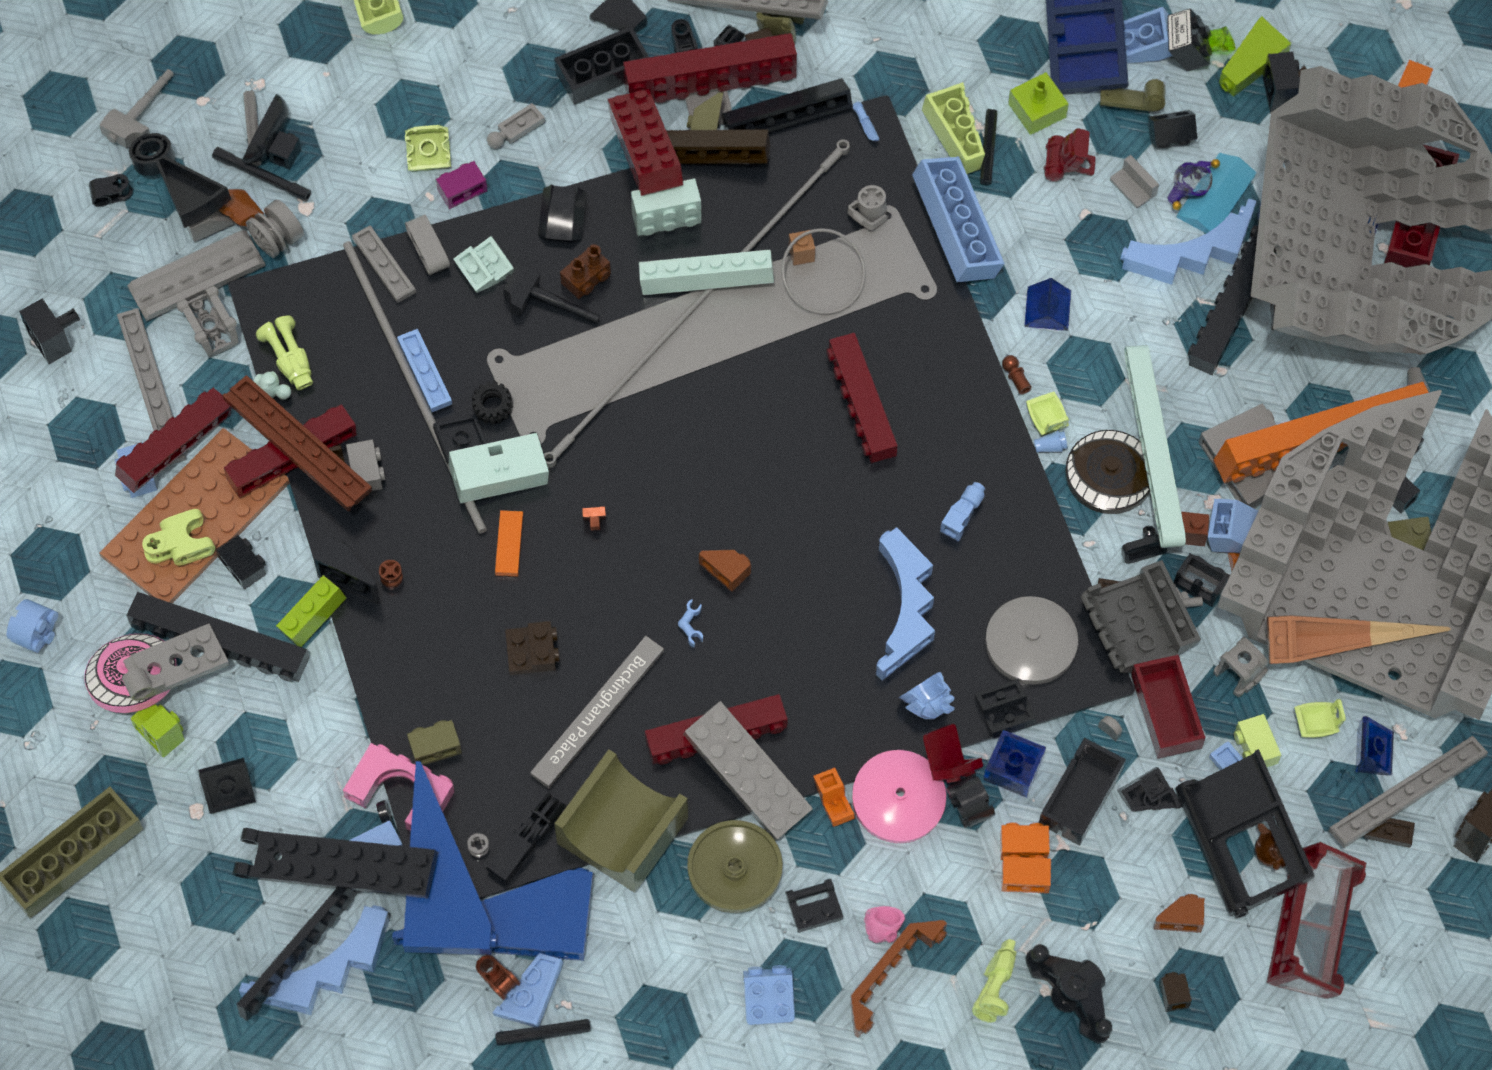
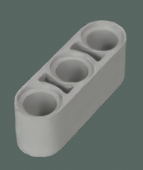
M422 215L405 222L408 235L428 274L431 275L450 267L447 255L427 216Z

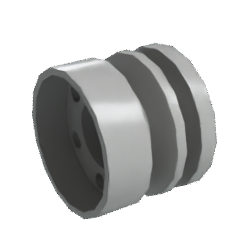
M275 199L264 208L265 216L258 212L255 214V218H250L246 221L249 233L256 244L272 258H275L279 251L283 252L286 249L285 242L292 245L304 236L303 229L295 215L278 199Z

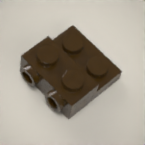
M551 621L528 623V627L505 629L510 675L556 670L555 662H560L558 648L553 647V641H557L556 627H551Z

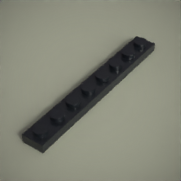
M338 888L333 891L237 1003L241 1018L248 1021L260 1011L265 1000L273 996L277 986L283 979L285 980L290 976L295 965L305 958L307 951L312 945L319 942L324 931L335 923L336 917L342 910L344 911L349 907L351 900L361 891Z

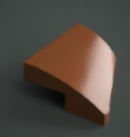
M228 189L231 200L219 210L240 226H246V221L250 218H255L254 216L258 212L264 215L263 211L249 194L241 189Z

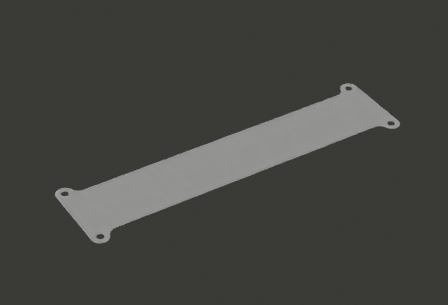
M887 205V212L892 215L890 219H887L874 230L864 228L845 235L861 252L866 272L863 289L856 301L848 308L834 314H816L799 306L790 297L784 286L781 272L783 259L773 262L774 283L714 288L606 404L902 293H912L923 300L931 299L937 293V286L898 210L893 206ZM839 237L815 246V262L793 266L791 256H788L785 262V278L790 291L803 305L818 311H832L848 304L857 294L862 281V265L853 246L844 238ZM922 286H928L929 291L927 293H923L921 291ZM706 289L696 290L521 356L511 355L504 349L492 350L487 356V363L498 385L500 383L504 384L505 388L507 387L511 393L513 402L511 417L520 436L536 432L541 445L545 441L546 430L549 426L594 409ZM502 356L504 360L502 363H496L495 357Z

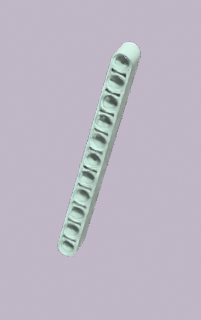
M1148 345L1126 346L1124 351L1125 363L1161 548L1185 546V529Z

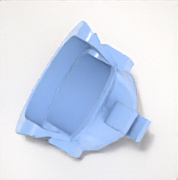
M941 672L934 674L898 697L903 702L909 704L905 707L907 710L923 719H935L943 713L949 714L954 711V707L950 705L954 701V697L950 695L951 689L944 682Z

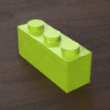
M323 575L276 626L292 643L302 647L342 604L346 597L336 585Z

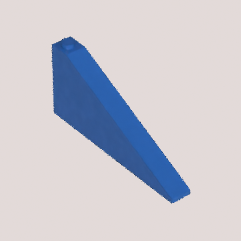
M416 761L410 847L435 849L438 852L429 898L406 896L403 936L404 951L412 953L491 955L492 948H496L497 933H493L490 921L421 761Z
M585 868L567 870L481 901L492 926L493 933H497L496 948H492V953L537 957L541 953L559 959L584 961L593 889V872H589ZM404 929L393 932L394 945H403Z

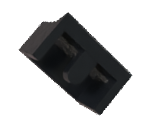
M1189 553L1177 571L1173 583L1177 588L1193 597H1202L1205 604L1213 607L1226 586L1230 575L1223 569L1209 564L1202 557Z

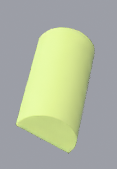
M354 0L361 26L367 33L384 34L396 29L403 21V14L398 0Z

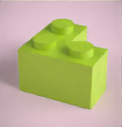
M154 704L140 710L130 718L133 727L163 758L185 740L182 734L184 729L179 724L180 719L173 711L168 712L161 704L158 706Z

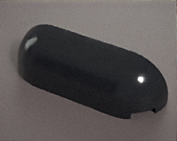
M276 93L243 156L242 162L251 164L252 162L265 161L269 157L268 151L279 131L282 132L289 115L287 103L279 94Z

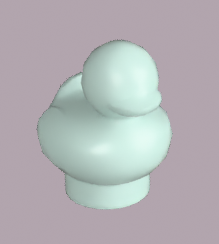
M274 371L256 375L254 382L272 398L276 395L281 400L290 397V387L285 384L279 385V378Z

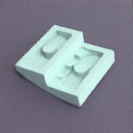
M492 236L474 249L470 246L454 258V261L476 292L499 283L514 271V267Z

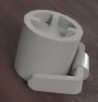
M875 185L862 188L858 194V199L848 206V215L868 230H874L888 219L886 215L885 191Z

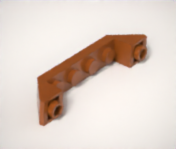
M938 920L910 923L853 992L850 1005L854 1035L857 1038L862 1033L867 1034L874 1025V1012L862 1003L866 1005L874 994L872 992L877 985L881 986L888 978L887 972L890 968L893 967L895 969L903 959L901 956L906 949L910 951L918 939L930 948L935 943L940 944L947 935V922Z

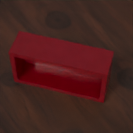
M1179 655L1134 664L1131 677L1157 759L1202 749L1205 735Z

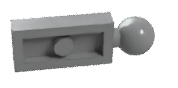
M531 103L498 124L500 132H491L487 136V144L494 149L500 148L504 143V139H507L511 144L543 124L545 117Z

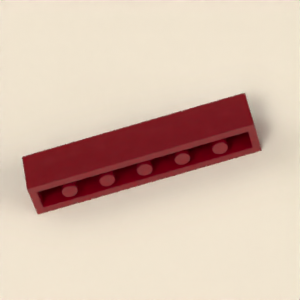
M855 332L829 339V348L826 349L827 357L835 365L833 368L836 380H840L842 384L840 386L843 399L848 400V413L850 418L855 419L856 424L854 427L857 436L863 440L862 450L864 455L869 456L871 463L897 456L898 445Z
M214 387L208 392H202L192 405H186L177 417L168 419L163 428L153 431L144 443H138L129 455L120 457L116 462L115 476L135 493L230 417L232 407L223 400L222 394Z
M342 404L328 409L317 418L309 419L303 425L328 448L335 447L357 435L356 425ZM269 441L263 447L249 451L246 456L230 461L224 467L227 481L237 496L241 498L298 466Z
M780 694L727 708L754 740L760 738L763 734L770 732L776 734L787 728L788 719ZM703 715L646 730L645 740L652 763L667 764L672 759L679 757L689 758L694 753H697V750L685 738L683 733Z

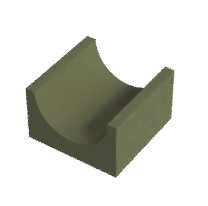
M608 750L555 822L557 844L636 893L688 820V798L681 794L676 798L667 797L650 789L624 768L616 753Z

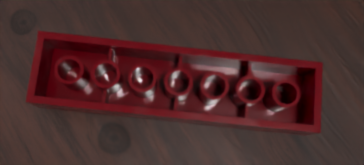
M792 33L623 62L626 94L638 90L649 89L654 102L663 103L667 100L685 99L689 96V93L697 92L698 95L704 96L713 89L723 92L760 84L767 85L771 82L789 81L796 78L797 52Z

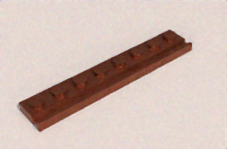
M247 375L230 388L227 394L224 393L222 395L223 400L348 512L353 505H357L372 491V486Z

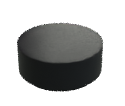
M386 801L377 802L376 807L382 824L389 820L392 822L391 813Z

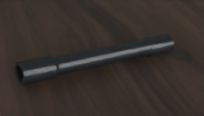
M216 147L212 153L213 159L228 166H233L280 188L300 200L307 202L311 196L310 189L295 182H290L252 163H244L241 158L227 150Z

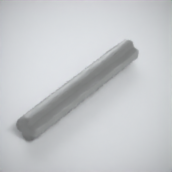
M253 90L243 93L248 146L258 128L256 97ZM262 161L252 162V164L260 166Z

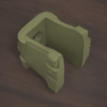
M761 12L756 14L757 26L760 27L759 30L770 28L772 35L775 34L776 36L792 33L794 44L796 33L793 22L803 25L805 19L804 17Z

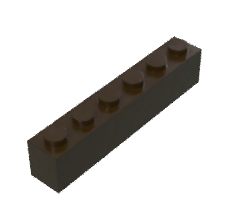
M666 130L680 163H768L771 147L768 130Z

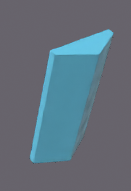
M1219 153L1215 159L1220 161V166L1218 168L1210 166L1211 173L1206 172L1193 191L1199 193L1207 190L1208 192L1201 196H1189L1176 217L1204 233L1210 232L1222 223L1232 212L1257 174L1240 157Z

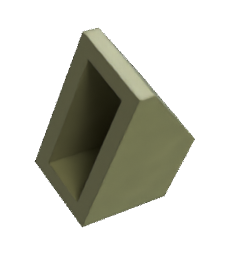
M717 93L694 109L693 115H689L687 127L690 130H717L723 93Z

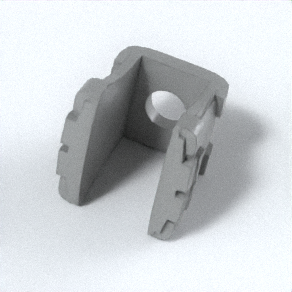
M1243 637L1230 651H1226L1220 656L1221 661L1214 668L1213 673L1218 677L1231 667L1241 677L1233 694L1241 697L1244 693L1253 689V686H1256L1267 674L1268 669L1266 665L1268 660L1247 638ZM1245 653L1251 657V661L1247 664L1239 661Z

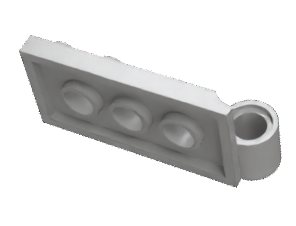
M206 624L132 654L123 660L128 672L122 677V681L132 700L142 699L143 701L226 667L229 661L210 624ZM194 649H201L204 654L201 657H194L191 655V652ZM172 658H180L182 664L173 666L169 661ZM156 666L161 669V672L157 675H152L148 672V669Z

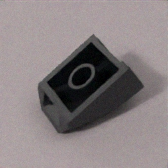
M554 185L545 187L542 195L538 235L548 239L568 241L582 239L587 207V192L579 187L572 188Z

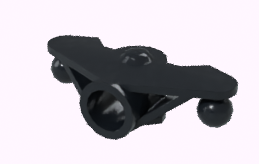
M1035 945L1028 951L1025 957L1031 977L1046 980L1053 987L1050 993L1053 1005L1062 1012H1074L1078 1016L1079 1033L1098 1044L1106 1042L1112 1033L1113 1025L1111 1021L1105 1018L1102 988L1105 987L1106 981L1100 968L1087 959L1078 962L1049 955V949L1045 945Z

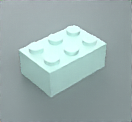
M695 179L683 181L682 186L642 196L639 190L631 191L632 216L638 236L652 235L655 232L664 230L672 231L684 226L692 227L701 223V199Z

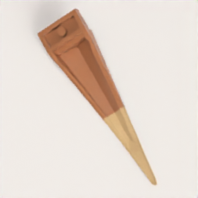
M1297 615L1267 616L1269 663H1294L1363 647L1445 632L1451 628L1446 626Z

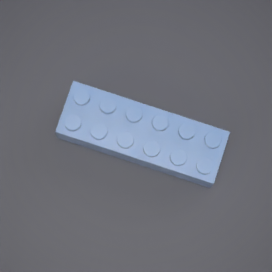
M960 157L921 160L912 176L956 281L994 279L1005 263Z

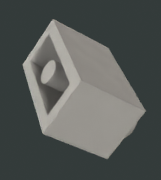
M373 440L346 444L350 468L372 486V491L382 489L381 481L385 480L383 467H378L377 461L381 460L379 447L374 448Z

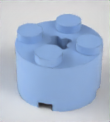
M25 599L16 607V610L19 611L16 617L11 616L6 635L10 642L38 653L45 644H50L53 641L55 633L52 630L54 623L57 621L58 612Z

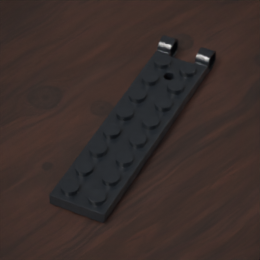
M243 828L240 841L258 845L254 865L235 862L232 875L244 879L429 898L438 852L435 849ZM282 853V858L276 861V855Z

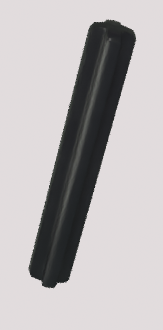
M996 109L986 110L983 140L985 155L981 165L980 183L982 185H990L992 183L998 113Z
M589 1019L497 1032L495 1039L496 1044L501 1046L587 1033L591 1031Z

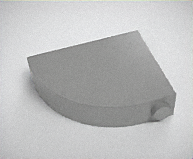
M1262 403L1201 433L1199 445L1219 475L1220 473L1213 459L1227 439L1276 425L1274 416ZM1270 469L1259 476L1253 477V475H1250L1239 482L1233 483V481L1225 484L1235 500L1256 509L1262 504L1264 494L1275 471Z

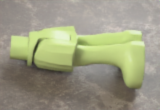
M281 316L275 320V325L282 334L289 352L285 351L271 322L261 326L256 332L257 339L260 342H269L278 358L276 365L289 379L290 383L294 384L297 390H302L312 385L313 381L310 377L312 373L307 354L303 348L298 347L291 331L296 325L293 317Z
M1008 939L1002 943L1001 948L996 951L985 970L984 976L988 978L972 1008L974 1016L981 1021L993 1023L996 1021L997 1015L1006 1016L1008 1013V1004L999 998V991L1002 984L1010 979L1017 954L1014 950L1016 945L1014 940Z

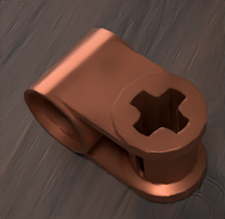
M484 955L476 962L477 972L503 1001L506 999L505 995L515 985L519 986L521 984L507 968H504L491 955ZM490 967H493L491 971L486 972Z

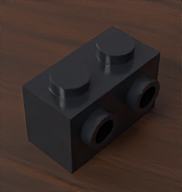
M1191 110L1148 117L1150 141L1155 146H1158V148H1167L1173 143L1189 144L1191 140L1198 139L1195 113Z

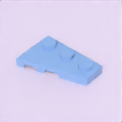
M539 953L522 974V979L519 981L521 984L519 986L516 985L514 989L507 993V998L500 1006L495 1008L492 1012L493 1015L532 1027H539L562 968V959Z

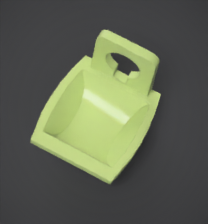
M1054 391L1026 401L1030 417L1041 435L1069 426V418L1066 416L1064 407Z
M1337 699L1334 703L1312 702L1294 707L1301 737L1315 738L1340 732L1339 727L1346 720L1341 699ZM1337 708L1339 710V718L1336 717Z

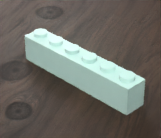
M771 250L639 262L640 284L643 295L774 283Z

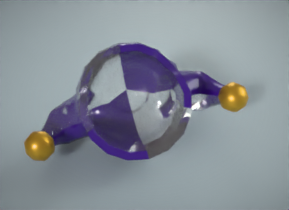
M1218 159L1198 161L1197 163L1186 162L1176 169L1173 176L1174 186L1167 197L1173 209H1181L1182 205L1179 200L1184 196H1201L1209 191L1213 181L1210 168H1218L1220 166Z

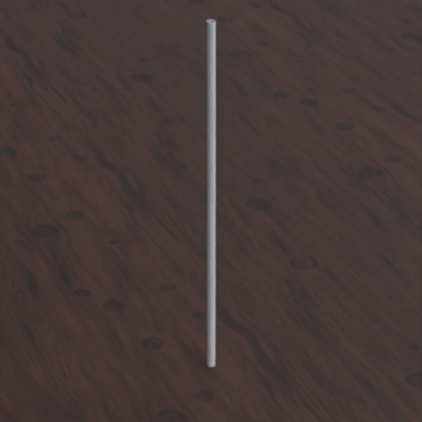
M345 242L343 247L445 461L433 430V424L436 421L351 242ZM474 501L465 502L478 533L486 532L487 528Z

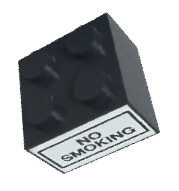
M1191 8L1167 15L1169 52L1186 71L1210 65L1212 50L1209 45V38H1211L1209 26L1205 25L1200 16L1196 15Z

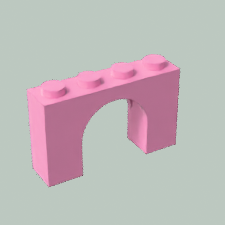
M370 743L343 789L344 797L366 808L376 789L383 781L392 777H404L414 782L416 765L410 763V759L399 754L396 756L390 753V750L381 744L376 746ZM423 766L443 812L455 792L452 781L446 776L440 775L438 777L432 774L429 768ZM412 810L410 811L408 817L405 820L406 829L410 831L412 823Z

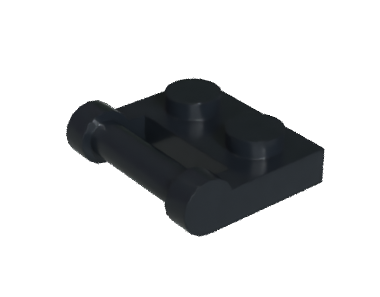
M831 878L824 880V883L794 892L793 890L785 891L798 933L843 920V914ZM827 892L828 898L797 906V900Z

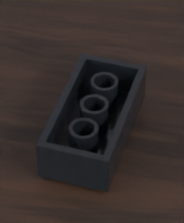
M632 26L554 58L555 72L573 104H576L624 84L623 62L649 58Z

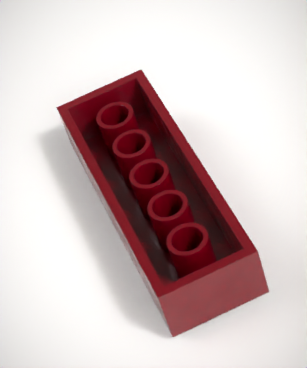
M638 90L607 99L611 122L641 196L682 186L681 165L650 90Z
M1422 144L1435 161L1436 168L1457 164L1460 154ZM1395 220L1384 263L1392 262L1405 268L1420 265L1430 266L1440 226L1431 222L1409 226Z

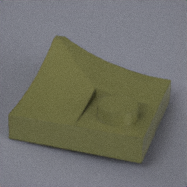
M1429 517L1388 522L1393 538L1424 551L1432 533Z

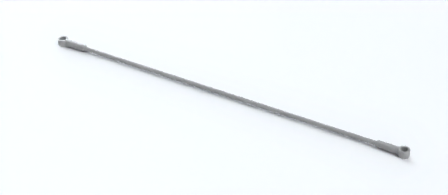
M847 140L837 142V148L820 165V169L742 252H749L823 172H826L841 155L849 153L850 144ZM706 289L570 434L568 433L551 452L544 454L545 461L548 458L553 459L551 462L546 461L548 468L556 465V459L575 440L574 437L713 289Z

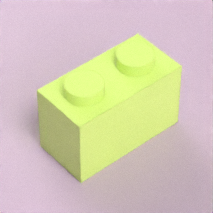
M1262 714L1238 722L1234 731V738L1236 743L1242 746L1244 751L1242 753L1243 759L1259 749L1267 767L1278 764L1281 753L1265 715Z

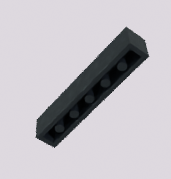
M840 78L721 113L724 130H768L772 132L853 108L850 88Z

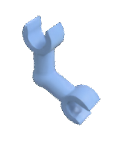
M691 599L687 603V611L678 621V626L688 636L689 645L695 647V642L692 638L698 637L703 642V634L700 631L694 630L689 623L694 616L700 614L702 605L700 604L696 610L691 609L693 601Z

